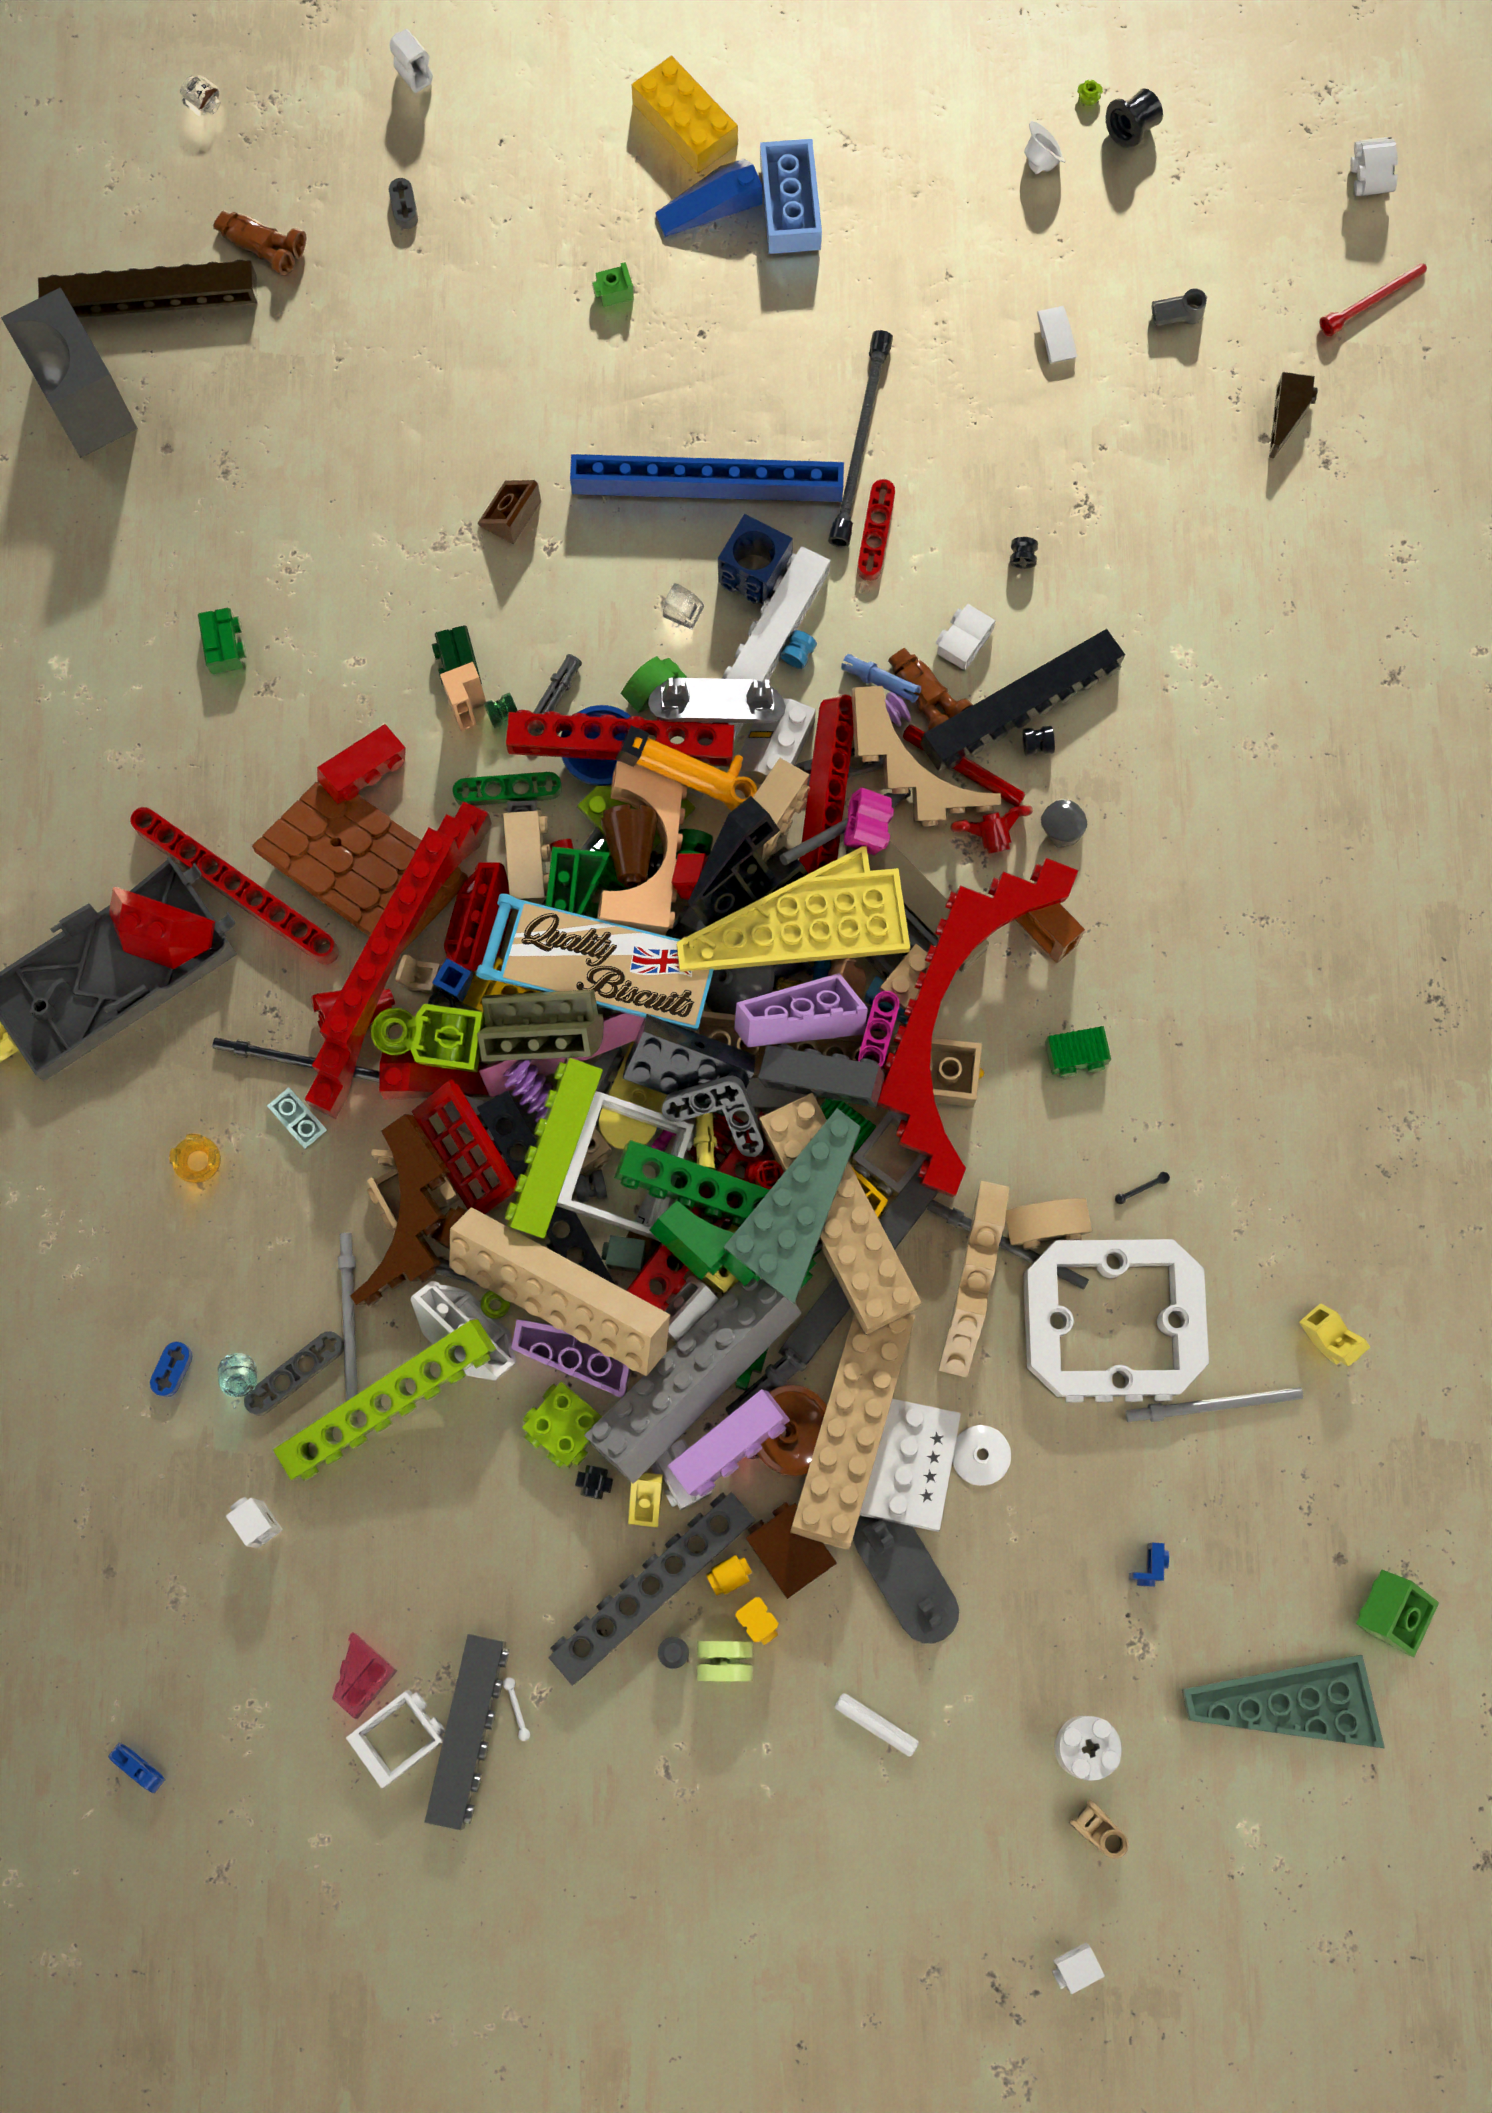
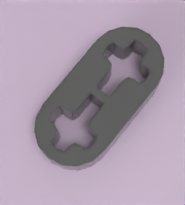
M394 179L389 185L394 219L400 228L409 229L414 227L418 221L413 188L407 179ZM400 189H404L405 198L400 199ZM407 208L408 211L407 218H403L402 209Z

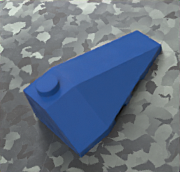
M741 159L718 167L655 212L664 237L762 205L763 186L754 165L746 159Z

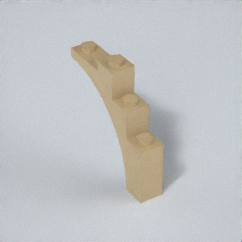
M883 686L855 687L851 689L855 757H862V762L879 761V756H883L884 789H892V794L909 793V788H912L914 821H921L922 826H939L938 820L946 819L945 808H949V814L966 813L965 807H976V812L993 811V806L1001 805V793H979L958 788L937 778L914 759L905 749L893 728L886 708Z
M985 1181L980 1182L961 1277L938 1371L968 1377L977 1341L980 1338L986 1316L988 1294L995 1273L998 1247L1005 1225L1009 1187Z

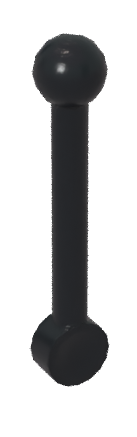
M1161 1172L1156 1179L1125 1194L1118 1193L1115 1196V1202L1117 1204H1124L1126 1199L1159 1183L1166 1184L1170 1180V1176L1167 1172Z

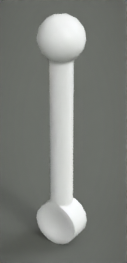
M509 1677L503 1681V1687L509 1692L520 1730L518 1737L522 1741H527L530 1738V1732L525 1728L514 1691L515 1680Z

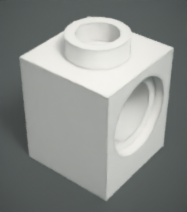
M1087 1943L1053 1960L1057 1969L1052 1972L1061 1989L1066 1987L1071 1994L1105 1977L1091 1947Z

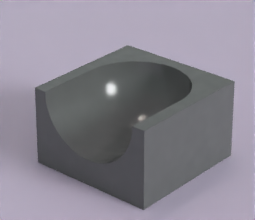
M61 287L1 317L80 458L138 429L111 374Z

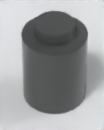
M669 1637L662 1641L658 1648V1658L667 1668H679L688 1660L689 1648L687 1643L681 1638Z

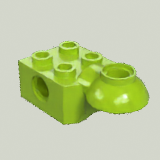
M424 1004L415 1017L407 1010L388 1008L380 1012L374 1019L371 1027V1038L378 1049L389 1055H401L411 1050L415 1062L420 1065L477 1073L480 1059L477 1033L484 1029L485 1017L484 1013L479 1011ZM394 1025H401L403 1028V1033L398 1039H391L389 1036V1031Z

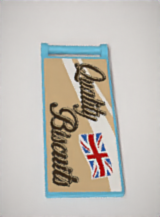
M508 894L499 895L497 901L499 905L482 965L478 966L476 976L484 980L500 981L540 992L594 989L597 1006L644 1018L648 1014L680 1027L698 1030L714 969L680 972L676 945L680 939L520 900ZM510 909L519 910L502 969L499 971L493 968Z

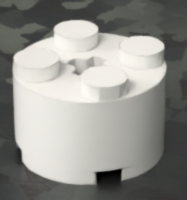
M1392 137L1354 142L1355 157H1351L1350 168L1351 173H1356L1357 180L1354 181L1355 196L1389 193L1396 190L1398 174L1394 175L1395 165H1398L1396 143L1394 139H1391Z
M1077 1716L1068 1720L1058 1732L1054 1744L1055 1755L1060 1766L1070 1775L1079 1779L1089 1781L1103 1779L1110 1775L1120 1764L1122 1746L1119 1735L1109 1722L1098 1717ZM1085 1740L1088 1743L1094 1744V1749L1090 1750L1091 1755L1082 1752V1747L1086 1746Z

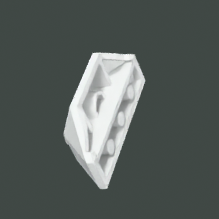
M431 1280L411 1297L410 1300L421 1331L432 1344L441 1340L469 1320L478 1319L497 1350L489 1354L491 1360L478 1368L472 1365L464 1372L467 1376L496 1381L515 1364L516 1359L511 1349L512 1338L510 1331L498 1319H491L485 1316L481 1310V1303L469 1291L452 1286L439 1285L438 1282ZM457 1346L455 1357L458 1361L462 1362L465 1359L466 1353L463 1347Z

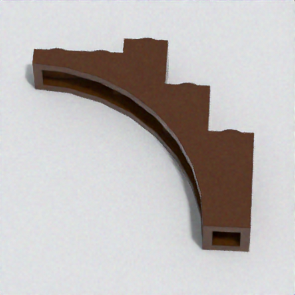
M404 1114L381 1130L392 1151L398 1171L401 1196L399 1219L392 1243L381 1264L370 1278L350 1295L356 1305L367 1304L369 1307L383 1298L381 1293L390 1287L393 1290L406 1282L405 1276L408 1277L410 1282L421 1280L424 1283L437 1274L435 1269L442 1265L423 1235L425 1234L428 1237L441 1228L439 1223L444 1221L446 1217L427 1189L430 1188L433 1191L446 1182L444 1177L451 1172L413 1115Z

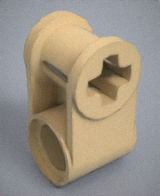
M1089 1799L1086 1802L1088 1806L1076 1820L1071 1819L1069 1823L1102 1854L1113 1859L1121 1858L1128 1850L1129 1843L1127 1837ZM1112 1834H1116L1121 1841L1120 1848L1116 1852H1109L1105 1847L1106 1838Z

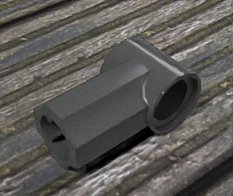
M1190 289L1183 296L1152 301L1151 307L1154 324L1160 326L1181 321L1189 324L1200 322L1206 308V294L1200 289ZM1189 305H1196L1197 308H1192Z

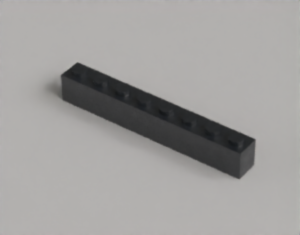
M1105 629L925 732L920 745L938 771L945 767L951 769L962 761V757L969 753L971 755L979 753L984 749L985 744L992 740L994 742L1000 741L1008 734L1009 730L1014 727L1017 729L1024 727L1031 721L1033 716L1037 714L1042 716L1048 713L1054 707V704L1059 701L1063 703L1069 701L1076 695L1078 690L1082 688L1087 690L1093 687L1099 681V678L1104 675L1108 677L1114 675L1121 669V663L1126 654L1108 629Z

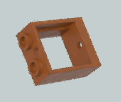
M1060 903L1026 913L1015 919L1056 963L1060 962L1078 946L1085 931L1080 923Z

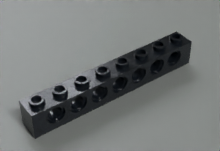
M507 1090L478 1106L477 1109L480 1114L477 1117L485 1130L489 1129L494 1138L492 1142L500 1155L504 1156L515 1180H518L520 1174L525 1175L528 1163H525V1158L520 1161L512 1159L510 1150L515 1145H523L528 1151L530 1146L535 1147L536 1140ZM502 1119H507L513 1124L512 1131L507 1135H501L496 1131V1124ZM555 1206L546 1232L551 1241L546 1244L547 1248L566 1259L570 1248H581L584 1252V1259L578 1265L615 1284L576 1212ZM559 1221L566 1222L570 1227L569 1234L564 1238H558L552 1232L554 1224Z

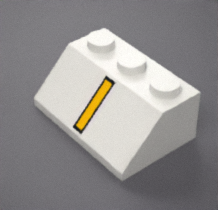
M783 699L786 706L785 713L778 721L770 724L753 723L739 752V755L743 757L739 776L748 777L762 785L779 758L795 765L814 725L816 709L792 699Z

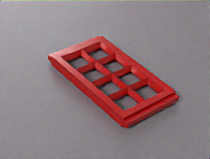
M453 1079L447 1081L411 1111L414 1115L413 1117L451 1172L447 1176L468 1210L472 1207L483 1214H487L516 1192L515 1186L517 1181L459 1085L455 1084ZM451 1100L461 1115L454 1122H452L444 1108ZM436 1112L446 1127L439 1134L429 1120ZM464 1122L474 1137L467 1144L457 1130ZM449 1134L459 1149L452 1156L442 1141ZM477 1144L487 1158V1161L480 1166L470 1152ZM462 1156L472 1170L465 1178L455 1163ZM490 1166L500 1180V1183L493 1188L483 1173ZM475 1178L486 1193L478 1200L468 1185Z

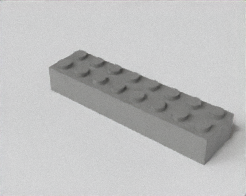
M752 1279L746 1286L738 1281L661 1358L647 1376L644 1375L584 1436L601 1456L634 1484L802 1312L796 1303L795 1305L792 1304L763 1279H760L758 1282Z

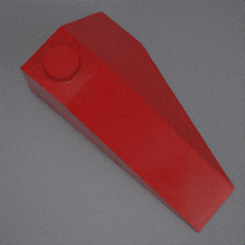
M411 1050L401 1055H389L382 1052L379 1064V1092L384 1099L428 1098L447 1081L453 1079L454 1083L459 1085L466 1096L490 1097L479 1073V1069L488 1064L479 1062L478 1072L475 1073L420 1065L415 1062Z

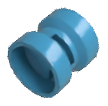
M795 630L789 638V645L784 647L780 656L792 667L803 669L808 662L807 656L814 651L817 642L809 634Z

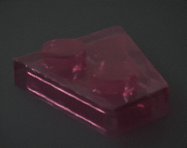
M352 1632L348 1639L350 1644L346 1659L342 1661L340 1668V1680L335 1686L332 1699L354 1719H358L398 1670L357 1633Z

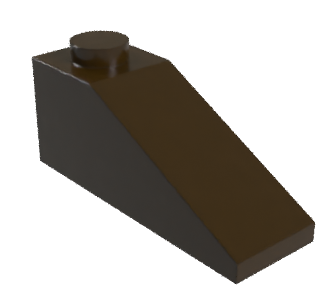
M1282 372L1276 388L1269 458H1275L1306 415L1310 404H1315L1318 388L1314 387L1315 376Z

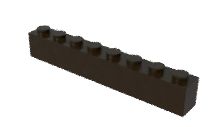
M235 260L224 263L209 262L200 265L183 264L175 267L157 266L151 269L131 268L126 271L114 272L106 270L101 273H76L65 276L50 275L38 278V297L40 298L61 287L78 318L258 303L257 279L251 260Z

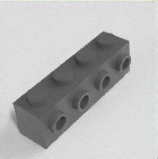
M777 1044L776 1047L766 1046L758 1079L766 1088L804 1095L813 1093L815 1097L876 1108L885 1074L878 1063L870 1059H861L859 1062L850 1060L849 1057L842 1054H833L831 1057L822 1055L821 1052L814 1049H805L803 1052L794 1050L793 1047L786 1044Z

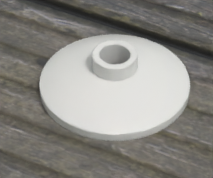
M977 1425L967 1428L958 1435L952 1463L962 1479L974 1485L984 1486L995 1483L1005 1475L1011 1462V1450L1006 1438L998 1430L989 1426ZM979 1449L987 1451L988 1457L986 1460H980L977 1457Z

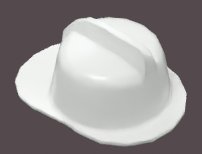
M1031 121L1029 123L1031 137L1024 149V153L1029 159L1028 164L1035 174L1040 173L1042 170L1048 172L1058 163H1065L1066 161L1062 156L1060 146L1053 135L1041 124Z

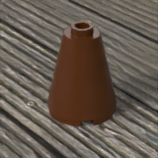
M630 804L614 806L605 810L603 818L601 817L602 829L617 880L628 888L641 885L647 878L658 823L657 813L654 809L644 805H640V810L631 809Z

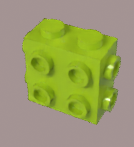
M560 1382L557 1386L552 1384L542 1396L545 1401L538 1409L533 1407L523 1418L525 1424L522 1428L527 1432L524 1438L537 1449L540 1445H543L550 1452L546 1457L559 1468L563 1464L568 1468L573 1464L577 1467L588 1455L585 1449L590 1445V1442L584 1435L602 1416L564 1383Z

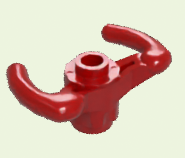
M1030 805L1013 807L1002 817H1000L999 812L982 816V822H969L963 819L953 822L950 828L953 832L966 831L981 837L983 847L987 849L988 854L1010 849L1009 843H1011L1009 830L1018 817L1031 815L1033 808Z

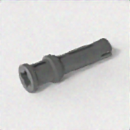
M791 1348L785 1350V1355L774 1365L769 1364L766 1367L765 1374L725 1408L727 1414H732L761 1389L769 1392L775 1388L787 1385V1381L794 1374L806 1369L802 1358Z

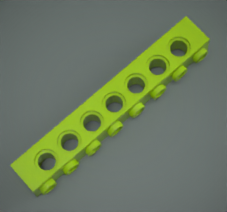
M478 1319L469 1320L274 1448L273 1451L290 1480L302 1478L305 1481L319 1472L317 1467L325 1461L330 1465L344 1455L341 1451L348 1446L354 1449L368 1440L366 1435L374 1429L379 1433L393 1423L390 1419L397 1414L403 1417L417 1408L415 1403L423 1397L427 1401L441 1393L440 1386L449 1381L452 1385L466 1376L464 1371L472 1365L478 1368L490 1361L491 1357L489 1354L497 1349ZM457 1346L463 1347L466 1353L465 1359L462 1362L458 1361L455 1357ZM433 1362H436L441 1368L438 1378L434 1377L430 1372ZM409 1378L414 1380L416 1384V1390L413 1394L409 1393L406 1389V1381ZM384 1394L391 1399L389 1410H386L381 1404ZM359 1411H363L366 1415L367 1421L364 1426L360 1425L357 1421ZM334 1427H338L342 1432L340 1442L336 1441L333 1437ZM310 1443L317 1447V1456L315 1458L309 1454L308 1447Z

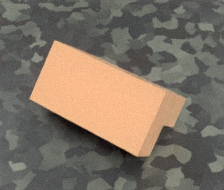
M471 662L440 674L448 702L460 731L477 725L472 709L487 704L479 675L474 663Z

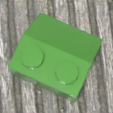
M1381 1569L1378 1578L1372 1584V1591L1366 1604L1360 1610L1359 1619L1356 1624L1370 1635L1409 1656L1415 1657L1439 1602L1413 1581Z

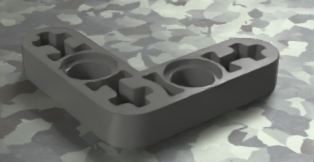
M722 1077L672 1092L665 1097L662 1105V1114L667 1120L680 1122L722 1109L740 1153L747 1157H755L762 1152L765 1142L764 1134L745 1085L738 1077ZM727 1086H730L731 1089H737L734 1096L730 1092H725ZM699 1093H706L710 1096L711 1102L707 1105H701L697 1103L695 1096ZM672 1102H675L677 1106H681L680 1112H677L675 1108L670 1109ZM738 1110L745 1111L749 1115V1119L743 1123L737 1122L733 1118V1113ZM750 1129L749 1135L751 1140L756 1141L755 1147H752L750 1143H746V1130Z

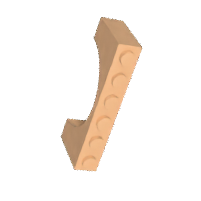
M617 761L613 772L610 798L630 804L640 810V805L654 809L657 813L658 823L656 830L662 843L663 860L657 873L645 883L628 890L603 891L599 900L597 919L664 936L668 929L673 928L675 912L670 910L671 902L675 903L677 890L671 881L677 861L676 850L680 851L683 834L678 833L679 825H683L685 808H681V799L685 800L688 786L641 765L635 764L632 767Z

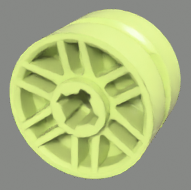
M697 1641V1657L710 1659V1663L697 1665V1681H753V1665L740 1663L741 1659L753 1657L752 1641Z

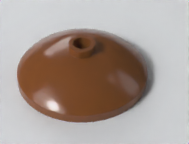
M799 1385L781 1386L769 1391V1393L790 1420L784 1425L786 1427V1436L783 1437L780 1434L774 1439L769 1437L760 1444L762 1449L757 1454L764 1464L777 1473L787 1476L804 1475L808 1473L827 1406L816 1393L808 1388Z

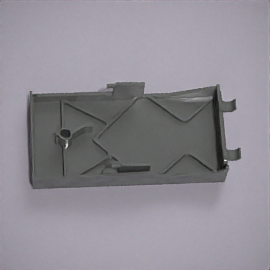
M168 857V860L130 890V892L215 921L212 947L179 967L171 969L124 952L109 915L110 905L97 912L88 903L50 928L53 933L60 928L63 930L62 932L0 971V1022L35 1075L41 1080L46 1081L237 955L224 934L235 925L234 919L227 912L223 919L216 921L191 885L202 875L195 863L191 869L182 872L171 857Z

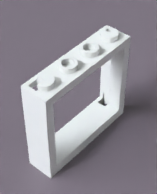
M596 1091L556 1206L651 1239L656 1238L649 1230L667 1210L668 1205L671 1206L675 1200L672 1198H656L648 1226L571 1200L601 1107L677 1134L671 1155L682 1159L685 1151H689L693 1145L694 1134L691 1132L694 1125L684 1121H669L661 1113ZM671 1176V1184L675 1186L676 1179L681 1178L680 1176Z

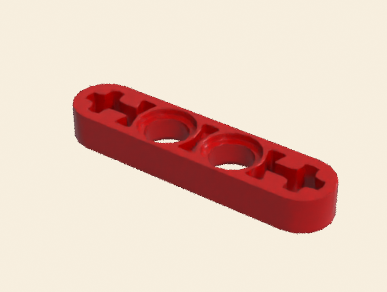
M880 479L873 483L870 492L857 566L859 576L866 581L877 579L881 574L895 498V486L886 479ZM881 489L886 490L884 504H878ZM881 512L885 515L886 520L882 523H876L871 519V515ZM870 537H878L882 544L877 548H872L866 541ZM869 555L874 556L872 571H866Z

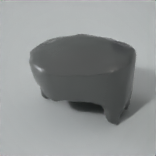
M1061 799L1056 800L1045 809L1041 816V825L1056 847L1071 846L1079 841L1087 828V819L1084 811L1078 804L1071 800Z

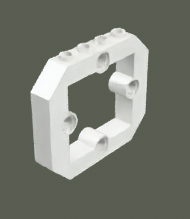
M1174 1239L1056 1240L1023 1273L1027 1368L1057 1397H1066L1067 1403L1084 1402V1397H1095V1402H1113V1397L1125 1396V1402L1143 1401V1396H1154V1401L1157 1402L1173 1401L1172 1396L1181 1394L1209 1364L1204 1268ZM1108 1255L1117 1257L1119 1260L1118 1269H1111L1107 1265L1106 1259ZM1168 1266L1170 1306L1163 1309L1157 1316V1326L1163 1334L1172 1336L1174 1370H1132L1128 1366L1120 1364L1110 1367L1106 1371H1061L1060 1337L1071 1330L1074 1318L1069 1309L1058 1304L1057 1267H1097L1098 1272L1102 1276L1116 1278L1127 1271L1128 1267ZM1170 1313H1175L1179 1316L1181 1322L1178 1328H1174L1169 1324L1168 1316ZM1052 1314L1062 1317L1064 1322L1062 1329L1052 1327L1050 1324ZM1114 1373H1120L1124 1377L1125 1384L1123 1388L1120 1389L1113 1385L1112 1376Z

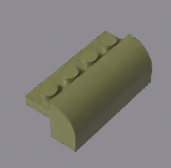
M594 989L486 995L481 998L486 1027L477 1033L482 1061L591 1057L601 1046L604 1030L603 1014H598Z

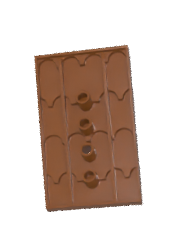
M315 782L299 798L300 800H297L252 847L256 854L370 937L416 852L421 839L361 798L360 794L352 800H344L337 804L319 782ZM459 867L451 873L418 921L402 952L458 894L468 879L467 874L462 872Z

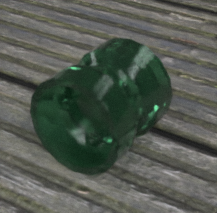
M510 692L502 695L497 701L489 700L484 703L494 728L501 726L504 721L508 720L509 712L516 713L518 711Z

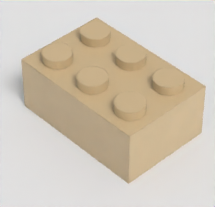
M782 758L778 759L753 797L770 814L780 829L776 835L757 850L763 860L766 856L770 858L778 846L776 841L780 834L785 836L793 823L791 818L795 812L799 814L807 802L805 797L810 789L807 786L809 774Z
M542 811L503 813L509 894L517 899L546 897L549 873H546L545 862L550 861L549 844L544 845L543 833H548L547 816H542Z

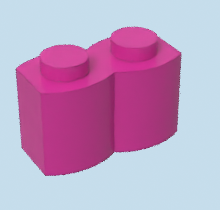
M862 787L854 792L848 808V822L845 828L844 845L855 849L867 846V853L876 855L882 849H885L890 840L888 823L894 814L892 799Z

